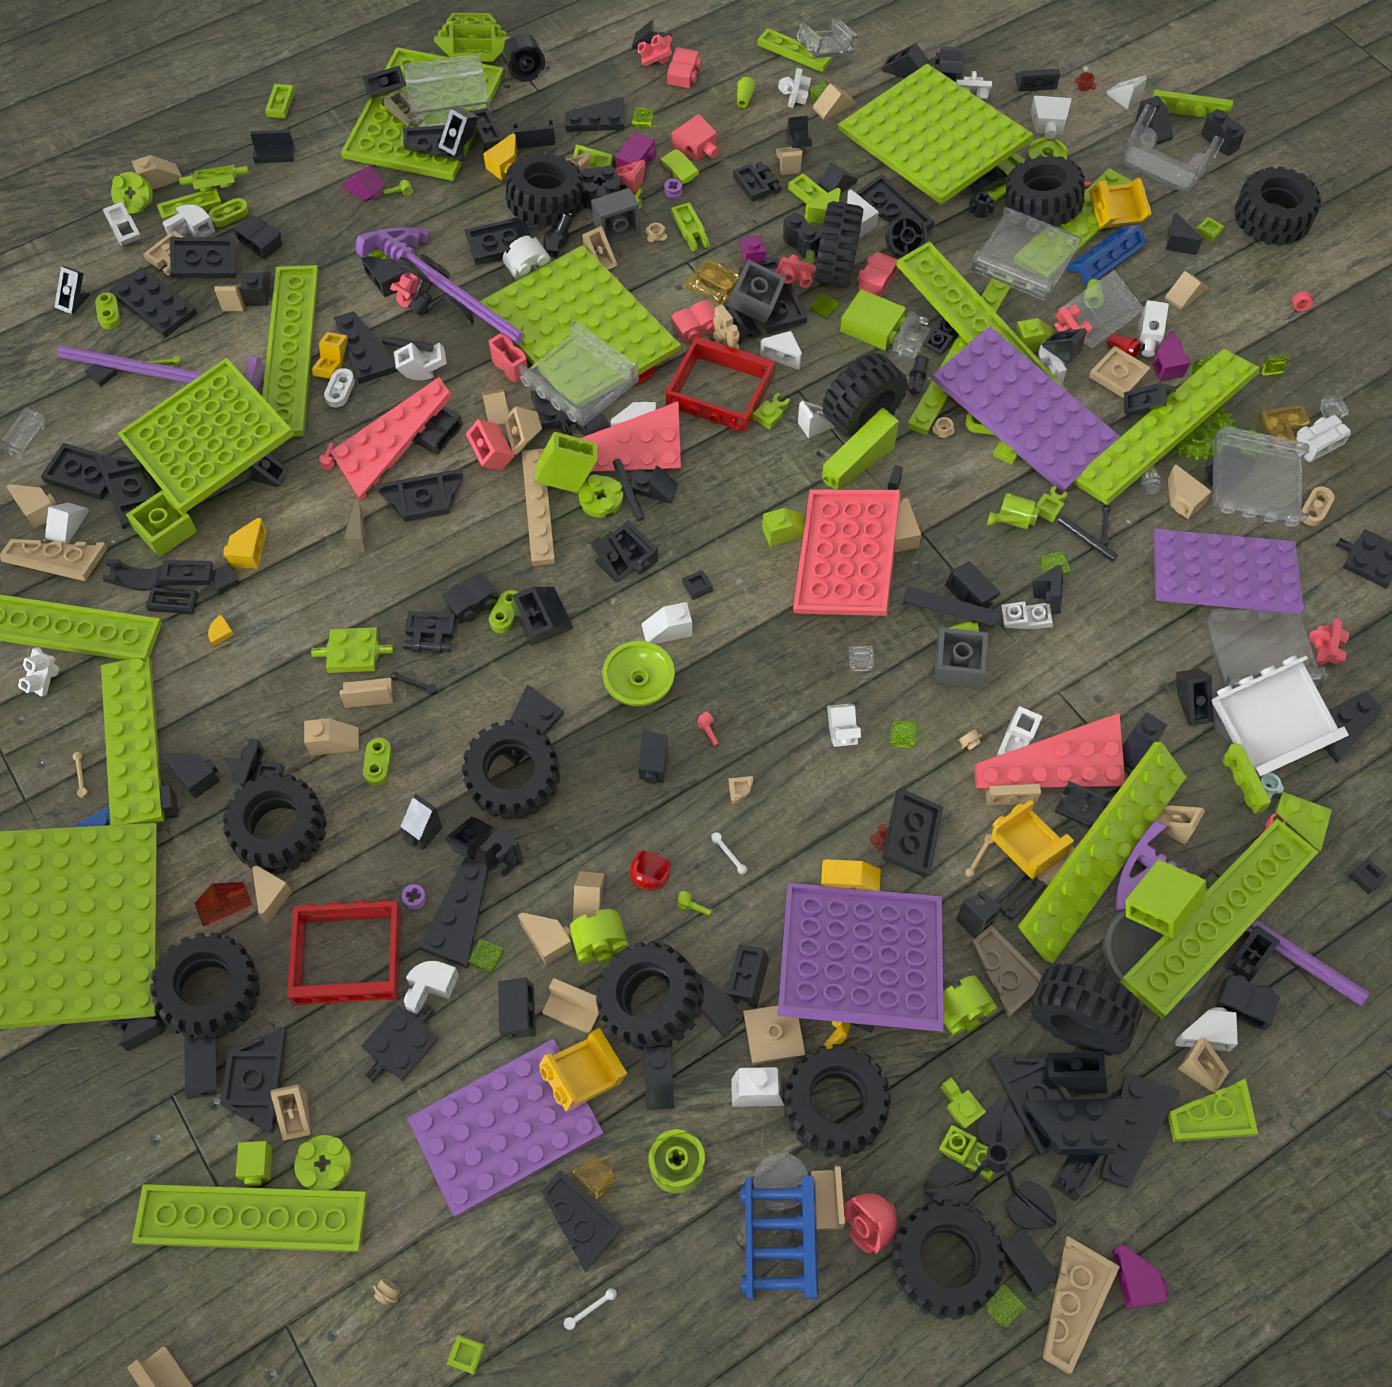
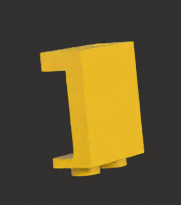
M1136 178L1129 184L1111 186L1107 185V181H1099L1089 191L1100 229L1142 224L1152 214L1141 178Z
M1029 800L1025 804L1020 803L1015 806L1006 817H999L993 823L994 828L990 838L1033 880L1070 853L1074 840L1068 834L1060 838L1033 812L1034 802Z
M600 1028L592 1031L586 1040L555 1055L551 1053L545 1054L539 1064L543 1079L549 1082L553 1089L555 1100L563 1106L566 1112L619 1086L627 1075L626 1070Z

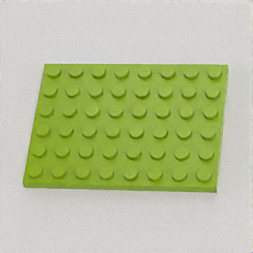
M396 47L385 68L386 70L400 65L406 86L401 88V90L424 115V119L410 127L446 125L450 109L464 108L467 111L489 108L505 74L502 67L476 62L453 61L450 57ZM387 95L368 100L341 151L342 159L454 181L462 164L461 161L405 150L403 128L408 126L384 106V97ZM475 128V131H474L473 136H472L471 139L467 142V144L464 146V154H465V156H466V154H467V152H468V149H469V147H470V145H471V143H472V141H473V139H474V137H475V135H476V133H477L476 128Z
M929 64L924 65L838 123L840 132L940 204L949 200L1033 141V133Z
M584 245L479 301L525 334V337L521 339V343L517 344L512 339L511 341L524 352L526 358L575 412L681 351V344Z
M157 823L0 831V1029L156 1016V1008L152 1001L153 996L150 993V984L154 983L151 975L153 969H156Z

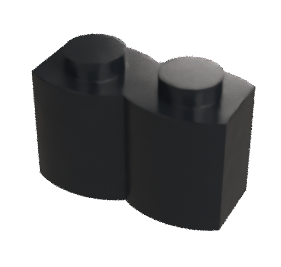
M941 46L940 52H936L935 69L954 82L961 80L964 48Z
M1216 109L1207 115L1201 134L1208 142L1215 144L1221 153L1229 156L1239 150L1245 129L1238 122L1231 120L1225 111Z
M794 212L786 217L783 222V240L790 247L796 248L798 254L807 260L817 256L821 232L815 226L808 224L807 220L798 213Z
M250 215L233 228L236 239L263 259L282 245L280 232L275 227L267 225L261 217Z
M443 407L436 416H432L424 425L426 428L421 434L418 432L414 436L415 443L438 455L462 428L461 415Z
M483 572L470 577L463 584L451 588L443 595L446 605L455 614L459 623L469 622L479 612L492 609L499 599L496 589Z
M1237 974L1228 975L1222 981L1214 1008H1225L1227 1012H1235L1236 1019H1240L1254 1028L1267 1030L1272 1025L1280 996L1267 986H1254L1244 976Z

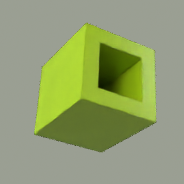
M267 1141L238 1143L236 1178L243 1182L245 1186H260L262 1181H271L273 1147Z

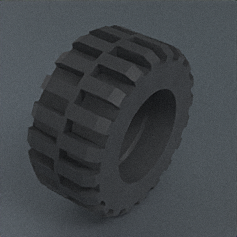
M537 153L536 155L527 154L526 157L522 156L516 162L514 161L507 170L506 204L515 217L518 216L519 220L527 221L533 226L537 224L540 227H546V225L554 227L557 226L563 210L571 212L574 216L580 212L583 198V176L578 167L570 160L567 161L565 157H557L552 153H549V155Z
M1042 155L1036 156L1034 159L1029 158L1024 163L1020 162L1006 178L1007 212L1016 223L1019 222L1024 227L1030 226L1031 229L1056 228L1060 224L1065 225L1069 223L1083 208L1085 176L1082 169L1070 159L1066 160L1062 156L1054 157L1053 155H1048L1047 157H1042Z
M1285 167L1261 169L1250 175L1243 184L1234 209L1236 221H1238L1239 227L1244 229L1245 234L1253 236L1254 240L1258 242L1261 240L1265 242L1264 244L1269 245L1271 243L1276 245L1291 244L1295 240L1302 239L1310 231L1320 209L1321 197L1317 186L1314 187L1315 184L1311 179L1308 180L1306 175L1303 173L1299 174L1294 169L1290 168V170H1287ZM1269 203L1281 205L1286 209L1274 207Z
M836 201L828 203L816 263L815 280L818 283L842 287L850 285L864 211L860 205Z
M869 353L865 357L861 356L857 358V361L851 362L832 381L830 388L825 393V398H823L822 402L823 414L846 438H851L882 408L893 416L895 410L902 404V399L906 396V391L908 390L906 376L883 354Z
M505 720V725L499 726L498 722L491 724L492 729L488 731L483 728L478 732L480 737L477 740L472 738L469 742L471 749L465 750L463 756L465 763L462 764L463 780L471 797L483 811L487 810L489 815L494 817L501 815L505 820H511V816L523 819L525 818L524 814L531 812L532 815L538 813L537 808L540 805L545 807L550 802L549 796L555 795L557 791L556 783H559L560 780L559 761L550 739L546 734H541L539 728L534 725L530 728L527 722L519 721L518 725H514L513 720ZM515 750L526 753L533 759L535 765L534 773L521 787L506 790L497 788L491 783L488 772L491 764L500 755Z
M272 773V777H267L266 774L258 776L259 780L246 782L245 788L242 790L239 788L234 793V800L230 799L226 808L229 812L223 814V822L225 823L223 826L224 835L237 857L243 864H247L249 868L252 869L254 866H259L269 873L275 870L277 874L285 873L287 868H291L293 871L299 868L298 864L302 861L307 863L312 859L310 856L312 852L317 853L320 849L319 841H323L326 835L324 830L327 826L324 816L325 812L313 789L309 788L302 779L297 780L295 776L289 774L283 777L281 773ZM278 808H289L297 811L293 826L285 834L274 839H260L254 836L256 824L269 811Z
M204 932L196 933V938L189 940L188 936L180 939L181 944L178 946L172 944L166 949L168 951L166 957L160 956L156 962L159 969H153L151 979L154 983L150 984V993L153 996L154 1006L162 1020L176 1034L181 1032L184 1038H194V1035L197 1037L214 1035L218 1039L224 1037L223 1032L226 1030H230L231 1033L237 1030V1023L240 1020L245 1023L250 1017L248 1010L255 1009L257 1004L255 996H258L260 992L259 977L250 954L247 953L246 948L241 943L236 944L235 940L229 936H225L222 939L220 933L211 932L210 937H206ZM208 967L224 969L230 974V985L224 995L217 1001L208 1005L194 1006L182 1000V987L186 980L196 971Z
M650 941L648 946L643 942L635 943V948H624L621 950L622 955L618 958L614 956L610 960L612 963L610 967L603 969L601 973L604 977L603 981L598 982L596 989L600 993L596 997V1004L600 1008L599 1015L611 1032L636 1049L643 1050L648 1047H659V1045L662 1047L672 1046L673 1040L676 1039L680 1042L685 1038L683 1033L687 1029L692 1031L696 1025L693 1022L694 1018L701 1015L702 1009L698 1006L699 1003L704 1002V994L700 991L703 987L701 979L697 976V971L671 946L667 944L661 946L658 942ZM657 975L667 976L670 982V991L664 1005L657 1012L649 1016H633L631 1012V998L637 986L649 977Z
M1066 963L1063 965L1055 964L1044 971L1030 1002L1031 1014L1044 1030L1049 1031L1054 1037L1064 1040L1065 1043L1071 1046H1077L1084 1051H1104L1106 1056L1119 1055L1129 1049L1143 1013L1139 1000L1121 983L1118 984L1113 978L1104 976L1093 969L1089 970L1083 966H1072Z
M833 1044L832 1049H827L824 1045L817 1047V1052L815 1053L809 1051L803 1056L801 1062L797 1061L786 1083L784 1112L785 1116L788 1117V1125L791 1131L797 1133L796 1138L802 1144L806 1142L810 1145L809 1150L815 1153L817 1150L825 1152L824 1156L832 1157L833 1154H840L841 1158L849 1157L851 1152L858 1154L864 1151L865 1146H871L877 1139L888 1118L891 1093L888 1092L889 1083L887 1077H882V1068L878 1063L873 1065L870 1062L871 1056L865 1052L862 1056L857 1054V1048L849 1046L848 1050L841 1049V1044ZM829 1078H839L850 1082L857 1088L863 1100L859 1116L845 1124H834L822 1119L814 1111L811 1104V1093L816 1084Z
M943 1199L941 1203L932 1201L926 1203L922 1208L918 1207L901 1225L894 1239L895 1242L891 1251V1257L893 1258L891 1268L893 1275H896V1285L899 1291L903 1290L907 1296L906 1300L911 1305L913 1303L920 1308V1312L925 1315L928 1313L933 1314L936 1319L952 1318V1320H956L976 1313L996 1294L1005 1272L1002 1269L1003 1264L1006 1262L1005 1253L1001 1252L1000 1248L1003 1243L1000 1235L995 1236L993 1232L995 1226L990 1220L986 1222L981 1218L983 1214L978 1209L972 1211L967 1208V1203L961 1201L958 1204H952L951 1200ZM939 1232L950 1233L959 1237L967 1244L974 1259V1269L967 1282L953 1288L939 1285L927 1275L921 1263V1249L924 1242L930 1236Z

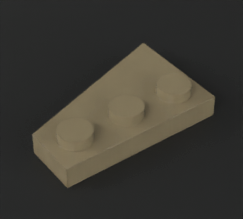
M990 925L972 941L971 945L1008 1018H1010L1033 997L1042 975Z

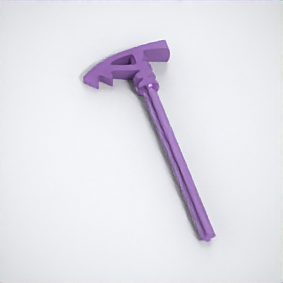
M399 227L358 235L356 253L362 258H365L375 250H380L395 262L399 257H405L416 264L428 276L429 281L514 342L519 344L521 339L525 337V334L415 256L414 249L408 247V245L418 247V241L427 243L429 229Z
M63 345L57 348V356L59 358L97 364L184 383H191L204 374ZM248 356L247 376L245 378L258 390L265 366L260 358Z
M1158 820L1150 826L1138 842L1121 871L1116 889V912L1126 909L1125 900L1159 859L1166 862V855L1163 853L1158 856L1155 855L1156 849L1149 845L1160 837L1167 828L1166 825ZM1174 860L1168 863L1177 867V862ZM1136 861L1147 867V869L1134 878H1130L1131 869ZM1182 867V868H1181L1182 870H1184V871H1186V872H1187V870H1188V869H1186L1185 867ZM1255 920L1246 930L1250 934L1258 925L1280 940L1275 951L1360 1006L1369 996L1368 991L1258 920Z

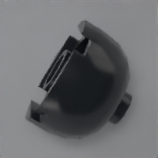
M905 214L896 217L890 222L885 232V242L891 253L903 257L927 243L928 233L926 226L917 219V216Z

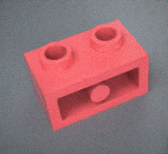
M478 419L466 433L482 467L502 471L514 457L498 424Z

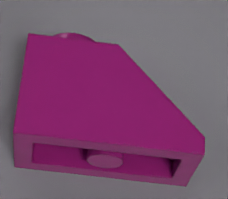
M370 164L354 173L341 184L343 189L363 201L370 197L372 200L382 193L380 189L385 185Z
M763 236L738 238L744 266L747 260L755 263L766 260Z
M1124 1245L1117 1246L1112 1250L1114 1262L1120 1266L1117 1274L1126 1310L1158 1306L1167 1302L1166 1296L1169 1295L1166 1280L1161 1278L1158 1269Z

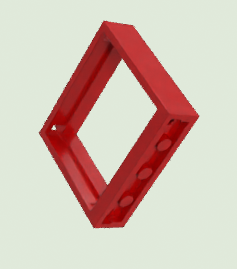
M695 336L665 392L666 406L678 402L679 411L716 424L728 426L734 430L746 432L753 419V413L759 408L775 376V361ZM698 358L762 378L744 414L680 394Z
M381 899L379 902L368 903L364 900H357L353 904L329 902L327 905L317 906L316 904L307 903V906L293 907L287 998L292 1005L398 1000L401 908L398 902H386L385 899ZM391 918L389 981L302 986L306 923Z

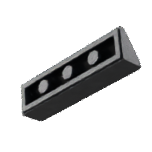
M907 587L903 602L991 626L996 625L999 614L996 610Z

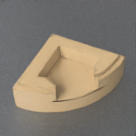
M753 776L728 779L731 804L743 801L750 794L753 787Z

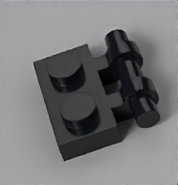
M761 161L756 163V168L748 164L733 170L734 179L752 202L770 195V189L774 190L775 193H779L782 190L779 180L772 176L770 168Z
M408 611L405 633L406 636H413V641L404 640L403 649L412 650L415 653H421V651H433L434 654L451 652L452 643L443 642V638L453 639L456 622L455 614ZM422 637H434V642L422 641Z

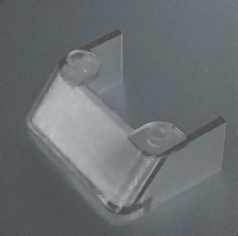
M1146 104L1121 154L1122 163L1180 192L1191 191L1209 169L1225 138L1215 135L1206 154L1197 153L1188 164L1153 149L1157 142V133L1147 126L1157 107Z

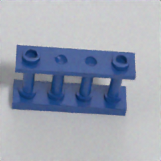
M802 1176V1185H797V1188L754 1189L752 1178H745V1186H741L740 1192L741 1203L746 1204V1275H742L741 1278L742 1293H747L748 1300L756 1301V1290L800 1289V1293L805 1292L807 1300H819L816 1186L814 1177ZM797 1199L798 1202H802L803 1214H798V1217L755 1218L754 1200ZM798 1229V1232H803V1244H799L798 1247L755 1248V1230ZM799 1259V1262H804V1274H799V1277L755 1278V1260Z

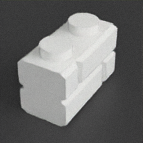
M1332 415L1327 419L1322 417L1310 428L1305 426L1297 432L1294 447L1303 454L1302 456L1308 462H1313L1344 445L1351 431L1345 424H1342V421L1336 415Z

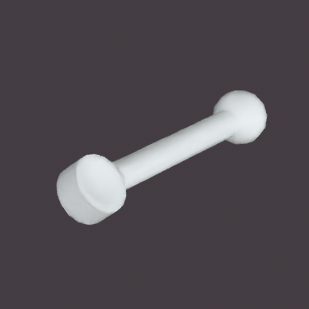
M713 833L711 836L712 842L719 844L737 866L738 873L745 874L747 867L741 864L723 843L721 834Z
M613 1288L608 1289L606 1295L573 1318H566L564 1321L565 1328L568 1330L574 1329L579 1320L607 1300H614L617 1296L616 1290Z

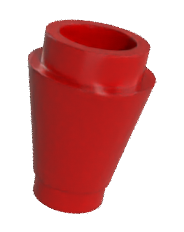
M1112 333L1107 340L1108 346L1111 348L1116 346L1134 358L1141 348V343L1138 342L1137 338Z

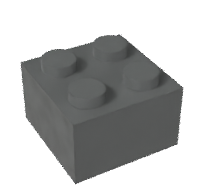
M630 188L591 200L594 229L602 226L609 244L640 235L639 204Z
M747 260L727 306L766 323L786 277L751 260Z
M940 627L936 645L934 683L982 688L986 675L988 633Z

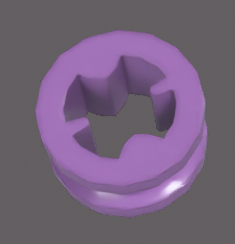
M669 179L665 182L666 197L677 199L682 195L681 181Z
M412 884L403 890L402 900L408 908L418 909L425 904L426 894L421 886ZM417 892L420 899H415L412 903L408 896Z

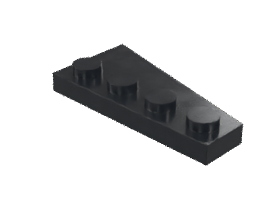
M880 174L856 192L857 195L879 212L878 216L889 222H892L896 217L910 214L917 216V219L925 224L927 231L934 227V220L883 174Z
M1130 1073L1124 1075L1119 1098H1131L1132 1102L1115 1154L1105 1155L1099 1179L1126 1189L1130 1186L1178 1097L1179 1090Z

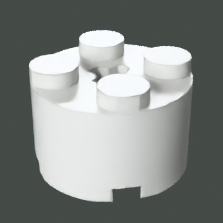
M524 236L515 240L509 246L511 248L508 253L505 251L503 254V263L516 281L551 262L550 256L536 237L533 239L530 236Z

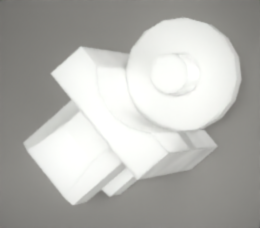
M799 68L796 69L794 80L790 77H785L778 84V88L783 94L790 93L788 107L791 108L794 107L795 102L805 105L808 97L811 78L802 76V69Z
M972 71L971 77L957 80V84L987 102L992 88V81H983V77H976V71Z
M39 647L33 648L31 657L24 659L23 666L27 674L26 677L19 680V688L26 693L35 692L41 697L47 695L51 677H55L59 673V667L54 664L56 658L43 653Z

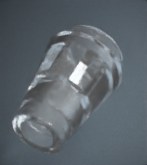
M1154 464L1141 475L1140 488L1147 495H1155L1161 491L1163 480Z

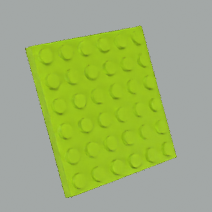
M228 358L216 364L117 433L182 514L295 435L286 422Z

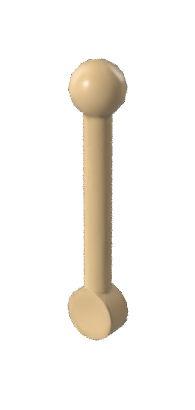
M75 752L73 759L76 761L79 782L77 795L83 799L88 796V791L84 787L81 765L83 755L81 752Z
M991 834L985 836V843L971 867L965 870V875L968 878H972L975 875L974 870L988 846L994 843L990 838Z

